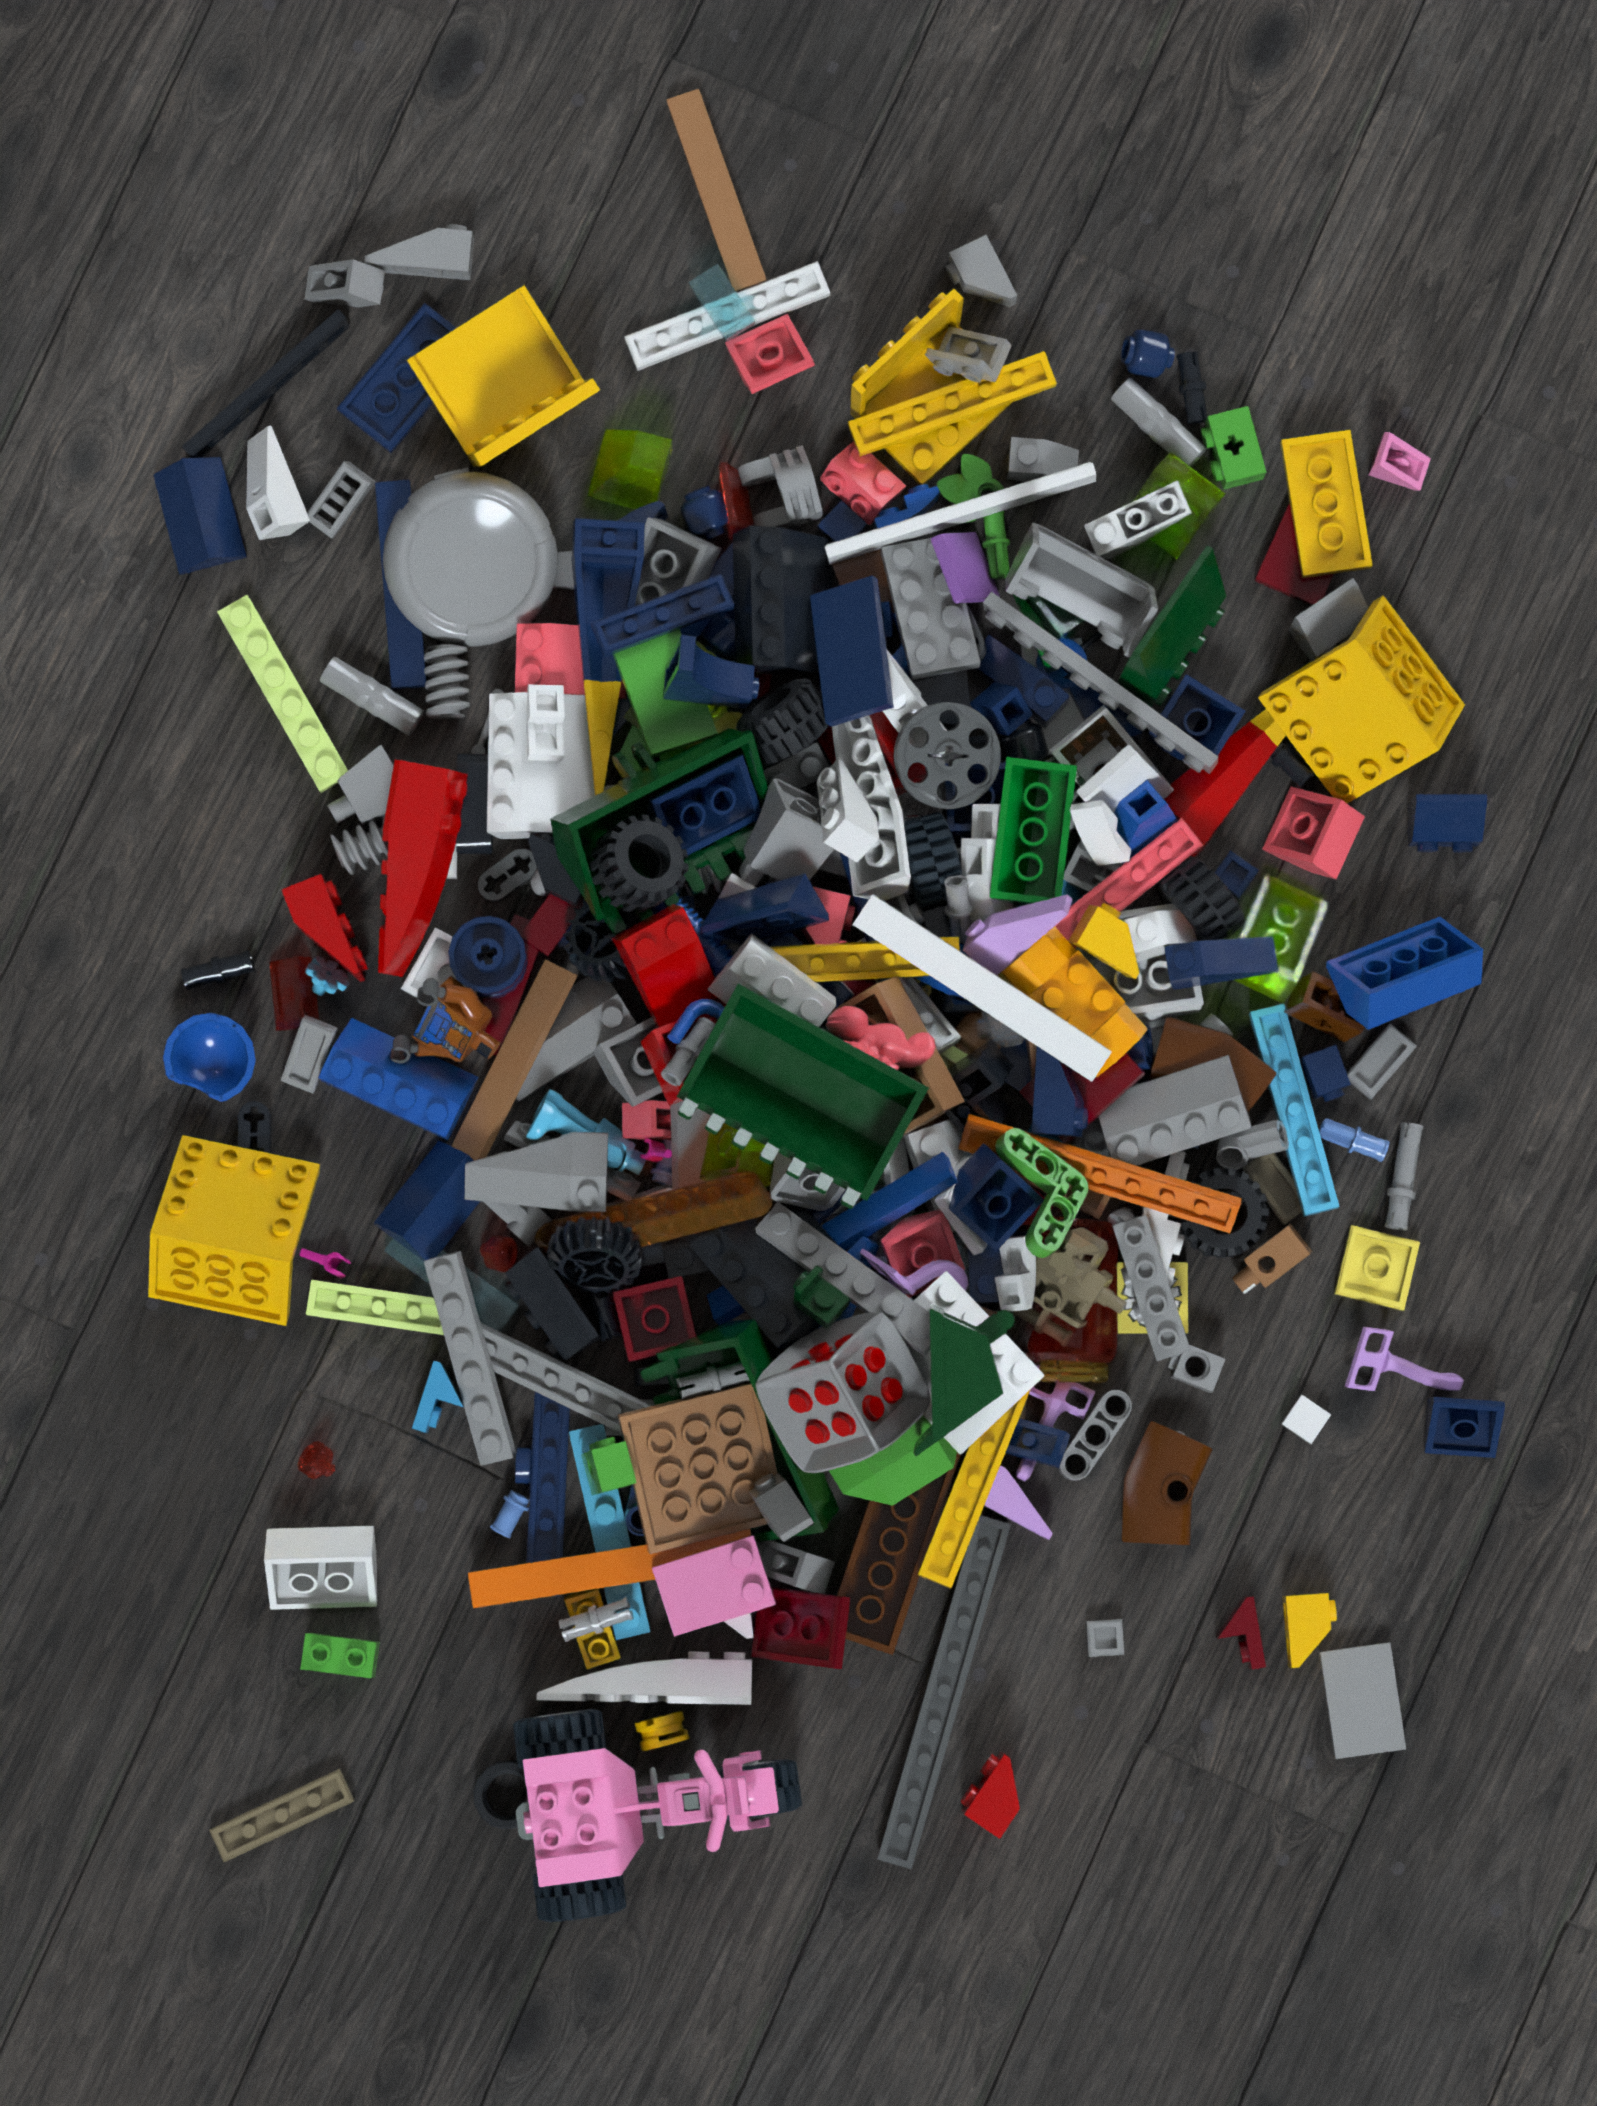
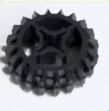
M582 897L584 906L581 909L573 908L576 914L574 920H566L571 930L563 934L565 939L569 941L564 948L570 954V962L577 967L580 973L585 976L588 975L595 981L601 982L603 979L606 982L613 983L615 977L626 979L628 969L612 940V937L616 935L612 934L613 932L604 919L597 922L590 911L588 903ZM623 909L618 911L626 924V930L642 922L634 910L631 912L623 911Z
M595 1216L591 1220L579 1217L576 1223L567 1221L565 1227H557L556 1233L551 1235L548 1242L546 1259L548 1267L554 1269L563 1284L567 1283L569 1290L578 1288L581 1290V1293L593 1291L597 1294L598 1291H605L610 1294L613 1288L623 1290L625 1284H633L634 1278L639 1276L641 1270L643 1250L639 1236L633 1234L631 1227H623L622 1221L612 1223L609 1217L604 1220H597Z

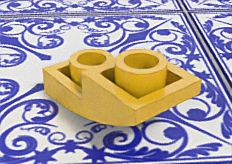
M599 1589L580 1591L564 1597L570 1617L587 1612L588 1607L594 1605L597 1608L604 1606ZM611 1626L604 1628L602 1633L596 1634L594 1631L576 1638L586 1669L621 1658Z

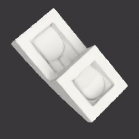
M529 684L527 687V760L562 761L564 758L563 721L565 719L563 685Z
M1103 800L1071 804L1070 812L1078 834L1097 866L1130 861L1131 848L1116 831L1118 818Z
M1026 1235L1010 1237L999 1248L1004 1275L995 1277L1000 1309L1020 1311L1032 1309L1036 1285V1256L1026 1246Z

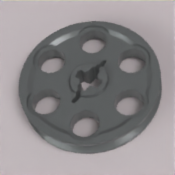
M941 702L918 710L904 723L895 742L894 764L900 782L915 799L932 807L955 809L975 802L989 790L999 771L1001 750L994 728L981 713L963 704ZM952 710L957 715L958 721L952 730L947 731L940 726L939 718L942 712ZM915 727L923 728L927 734L926 743L921 747H913L909 742V733ZM977 728L984 730L987 736L985 745L979 749L973 748L969 743L971 731ZM948 745L951 752L967 755L965 758L955 757V759H950L947 766H945V760L939 759V757H928V754L945 752ZM916 762L923 764L926 770L925 778L918 783L912 782L907 774L909 767ZM974 764H981L986 771L985 779L979 784H973L968 779V770ZM943 781H950L955 786V795L949 801H942L937 795V788Z

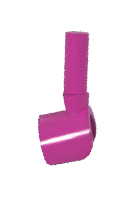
M645 1138L644 1142L649 1143V1150L645 1155L640 1154V1158L659 1162L663 1158H670L672 1156V1151L665 1149L664 1143Z
M302 1248L300 1251L301 1257L318 1262L324 1266L326 1271L338 1278L346 1276L337 1271L338 1264L341 1262L351 1264L350 1260L337 1252L321 1255Z

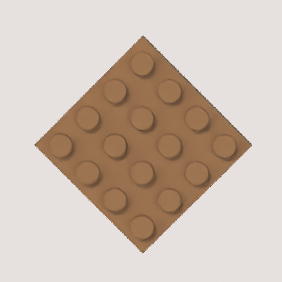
M751 1382L722 1388L721 1391L715 1393L711 1391L684 1400L678 1399L617 1415L623 1442L626 1441L637 1482L633 1484L649 1554L767 1524L749 1491L755 1488V1482L768 1474H773L774 1476L778 1473L765 1414Z

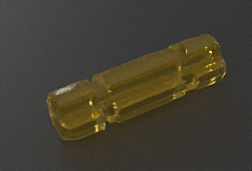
M1044 1362L1039 1367V1370L1045 1375L1041 1379L1043 1382H1056L1058 1379L1059 1382H1089L1091 1380L1094 1383L1107 1382L1109 1377L1108 1365L1105 1363H1092L1090 1366L1089 1363H1059L1057 1365L1056 1362Z

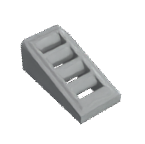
M343 461L308 511L309 522L333 539L376 481L351 462ZM347 475L360 484L358 489L344 480ZM338 486L353 496L350 501L335 491ZM329 498L344 508L341 513L327 503ZM321 509L336 519L333 525L318 514Z

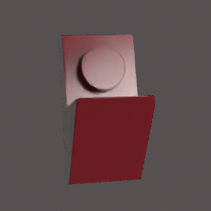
M1254 1596L1243 1597L1215 1639L1243 1635L1244 1641L1238 1642L1241 1662H1248V1668L1251 1670L1265 1668L1266 1664Z

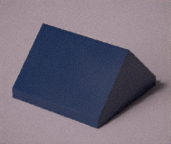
M1443 1397L1427 1398L1424 1452L1429 1454L1495 1458L1505 1402Z

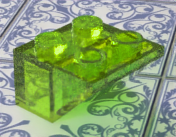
M1170 452L1153 470L1133 501L1175 481H1179L1192 513L1150 538L1178 559L1212 515L1226 493Z

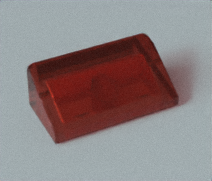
M722 462L719 465L718 481L729 521L726 523L728 536L733 540V533L748 526H754L747 487L742 486L738 470L728 463Z
M297 956L269 962L276 1031L299 1029L302 1018L305 1015L319 1020L317 996L312 991L314 983L311 981L312 977L305 973L306 967L312 962L311 957Z

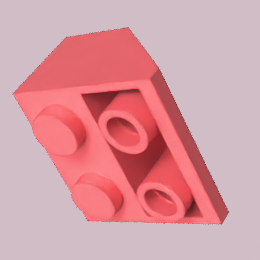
M813 887L829 914V921L801 929L810 945L847 943L841 937L843 930L850 932L855 914V906L850 905L851 896Z

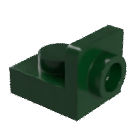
M816 1265L810 1273L805 1271L796 1280L793 1286L795 1290L793 1304L824 1328L828 1329L850 1305V1298L822 1278L823 1269Z

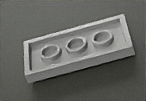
M931 538L883 546L880 551L911 680L979 668L981 663L966 603H954Z

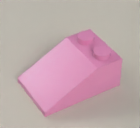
M754 1535L652 1568L674 1636L776 1605Z

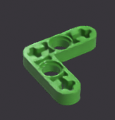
M1012 1128L997 1139L995 1145L996 1152L1005 1163L1047 1193L1025 1237L1028 1250L1038 1258H1045L1058 1250L1063 1243L1088 1193V1182L1078 1170L1019 1128ZM1012 1141L1016 1144V1146H1015V1150H1016V1151H1014V1150L1012 1149V1146H1013ZM1036 1159L1046 1163L1049 1170L1048 1175L1042 1174L1037 1169ZM1068 1183H1070L1072 1185L1071 1191L1073 1193L1067 1198L1063 1197V1195L1067 1193L1069 1189ZM1051 1206H1056L1062 1211L1063 1221H1058L1052 1216ZM1048 1229L1051 1232L1047 1234L1045 1244L1041 1242L1043 1240L1041 1234Z

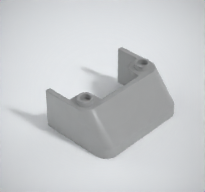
M1032 523L1026 533L1005 579L1007 593L1014 594L1024 600L1028 596L1036 597L1039 595L1096 626L1102 634L1100 639L1105 644L1115 649H1119L1122 646L1124 655L1129 658L1158 611L1155 589L1150 584L1036 523Z

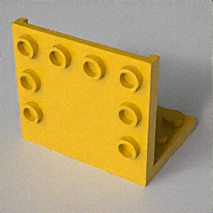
M525 285L406 360L474 467L482 466L600 391L593 378L588 380L582 378Z
M955 289L947 295L944 292L940 293L929 304L928 308L930 311L922 319L916 316L903 329L905 335L896 343L893 340L889 341L878 352L877 355L880 358L871 367L865 364L852 377L854 383L851 386L850 414L855 419L966 379L957 373H953L952 376H946L937 372L933 368L934 364L925 356L927 348L939 350L949 326L962 329L960 322L964 298ZM1011 403L884 449L919 485L927 484Z
M1384 595L1371 603L1349 640L1264 690L1258 697L1332 797L1341 799L1345 803L1353 801L1439 751L1465 706L1464 702Z
M182 1135L150 1231L148 1297L286 1326L290 1315L293 1259L319 1177L320 1164Z

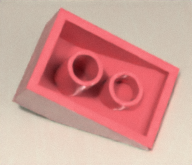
M556 623L517 624L515 693L527 692L528 685L534 684L563 685L564 694L585 695L578 625ZM621 681L618 699H627V692L623 681Z

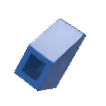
M1148 780L1119 801L1114 811L1115 816L1118 818L1116 831L1131 848L1130 858L1178 821L1166 801Z

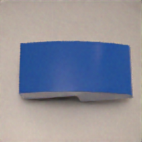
M923 484L909 489V494L904 495L903 498L905 510L899 511V507H892L879 512V517L874 518V529L925 514L938 501V487L929 488L928 484Z

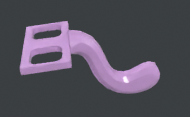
M862 1249L859 1252L879 1274L887 1278L891 1285L904 1294L913 1295L916 1290L931 1280L940 1277L945 1271L965 1291L968 1286V1278L964 1270L950 1260L939 1259L922 1266L913 1274L902 1276L897 1270L866 1250Z
M1363 1327L1345 1387L1375 1391L1380 1374L1386 1371H1395L1414 1381L1436 1389L1447 1391L1461 1390L1464 1380L1459 1375L1434 1372L1391 1354L1388 1349L1393 1331ZM1371 1333L1384 1334L1381 1347L1377 1352L1365 1351L1368 1337ZM1361 1366L1373 1367L1372 1376L1367 1385L1355 1384L1356 1375Z
M1037 1365V1368L1045 1377L1055 1382L1052 1394L1044 1393L1034 1386L1030 1389L1029 1394L1043 1400L1044 1412L1038 1424L1053 1428L1058 1416L1065 1411L1084 1419L1095 1391ZM1069 1390H1075L1087 1397L1088 1401L1084 1409H1079L1066 1402ZM1022 1458L1016 1471V1478L1024 1482L1028 1480L1036 1462Z

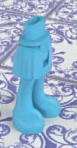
M548 1089L534 1114L533 1122L525 1136L532 1141H537L549 1131L561 1134L570 1132L608 1133L607 1167L612 1169L619 1167L618 1171L623 1172L626 1168L639 1175L646 1161L640 1158V1154L644 1153L634 1149L635 1143L632 1140L623 1138L622 1131L605 1118L599 1124L592 1121L564 1100L561 1094L551 1089Z

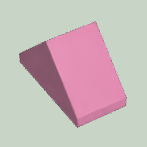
M1384 432L1379 441L1369 476L1420 491L1431 458L1394 434Z

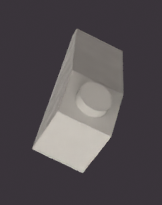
M449 224L446 228H436L365 256L364 263L391 274L471 280L474 250L473 232L467 230V227L463 225Z

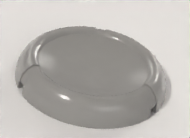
M459 472L445 475L428 482L410 495L408 498L409 502L402 510L399 508L389 526L383 552V568L388 590L393 601L406 619L424 634L436 640L465 647L485 646L503 641L517 633V624L531 623L538 616L550 597L558 566L555 536L552 534L548 518L537 502L516 484L499 476L481 472Z

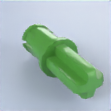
M1000 511L983 517L986 539L983 542V547L987 548L989 576L995 580L1005 579L1009 571L1007 546L1010 545V540L1006 539L1004 511Z

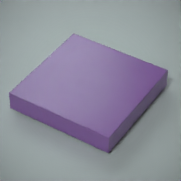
M976 532L946 533L931 538L955 604L984 602L991 591L1000 597L994 579H991L989 576L988 563Z

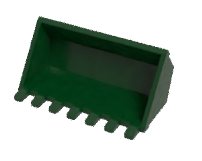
M728 728L665 761L660 760L656 763L644 746L638 742L631 746V750L642 770L635 772L621 752L613 755V763L623 780L619 781V784L550 818L557 858L588 903L590 911L597 922L604 919L614 935L625 931L626 924L618 912L622 910V905L614 907L609 904L611 898L608 896L603 898L599 893L602 890L600 885H594L592 878L596 874L590 871L589 863L595 860L590 855L592 849L597 846L595 844L597 840L628 817L635 815L637 818L640 815H646L648 799L739 753L744 757L762 809L768 787L752 731L746 730L741 732ZM757 820L689 854L684 859V862L689 864L688 872L683 874V876L686 878L685 883L693 894H698L705 889V884L697 870L709 865L718 880L723 881L731 875V870L725 862L724 856L735 851L743 863L746 858L743 848ZM628 849V857L633 869L641 876L650 878V870L646 860L636 851ZM675 893L663 901L666 907L673 904L677 905L679 898ZM634 909L640 921L651 917L653 914L650 909L639 913Z

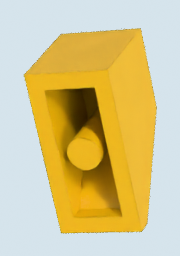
M1105 903L1101 907L1089 905L1068 942L1126 977L1136 979L1139 975V969L1128 924L1119 919L1121 913Z
M1329 1593L1282 1596L1289 1668H1299L1329 1633L1331 1622L1336 1621L1335 1600H1329Z

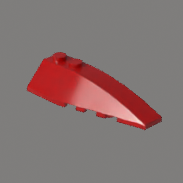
M394 760L382 841H388V860H382L381 874L387 875V891L385 894L380 895V909L383 910L386 920L385 924L379 928L378 973L403 977L423 940L446 882L457 834L461 828L460 816L463 799L467 793L466 781L468 774L435 766Z

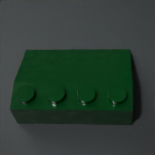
M1208 545L1204 548L1133 651L1117 681L1119 685L1151 708L1154 703L1159 707L1163 704L1172 690L1167 687V684L1172 677L1176 680L1180 679L1190 664L1185 660L1189 652L1198 653L1207 639V636L1202 633L1208 625L1215 628L1225 613V610L1220 607L1227 595L1213 548Z

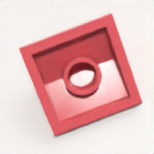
M788 314L725 342L736 369L751 394L815 366L810 353Z
M940 1209L903 1218L880 1240L889 1266L897 1270L902 1276H909L922 1266L939 1259L950 1260L965 1270L950 1224ZM939 1277L931 1280L929 1283H927L920 1289L916 1290V1292L913 1295H905L911 1298L923 1292Z

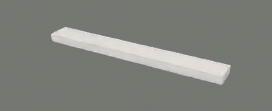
M1088 462L827 544L825 551L829 565L879 550L883 546L902 543L1096 482V471L1093 463Z
M872 894L854 921L853 925L1091 1082L1112 1053L1110 1049L874 894Z

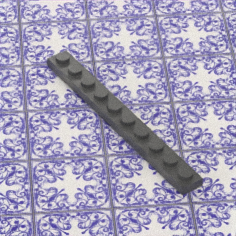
M980 1515L967 1547L878 1853V1860L912 1869L1011 1526L1009 1523Z

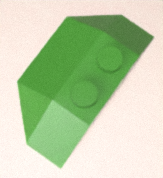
M922 1415L897 1441L884 1450L860 1462L828 1471L843 1494L893 1506L954 1468L957 1451L943 1437L918 1456L914 1455L915 1443L932 1426Z

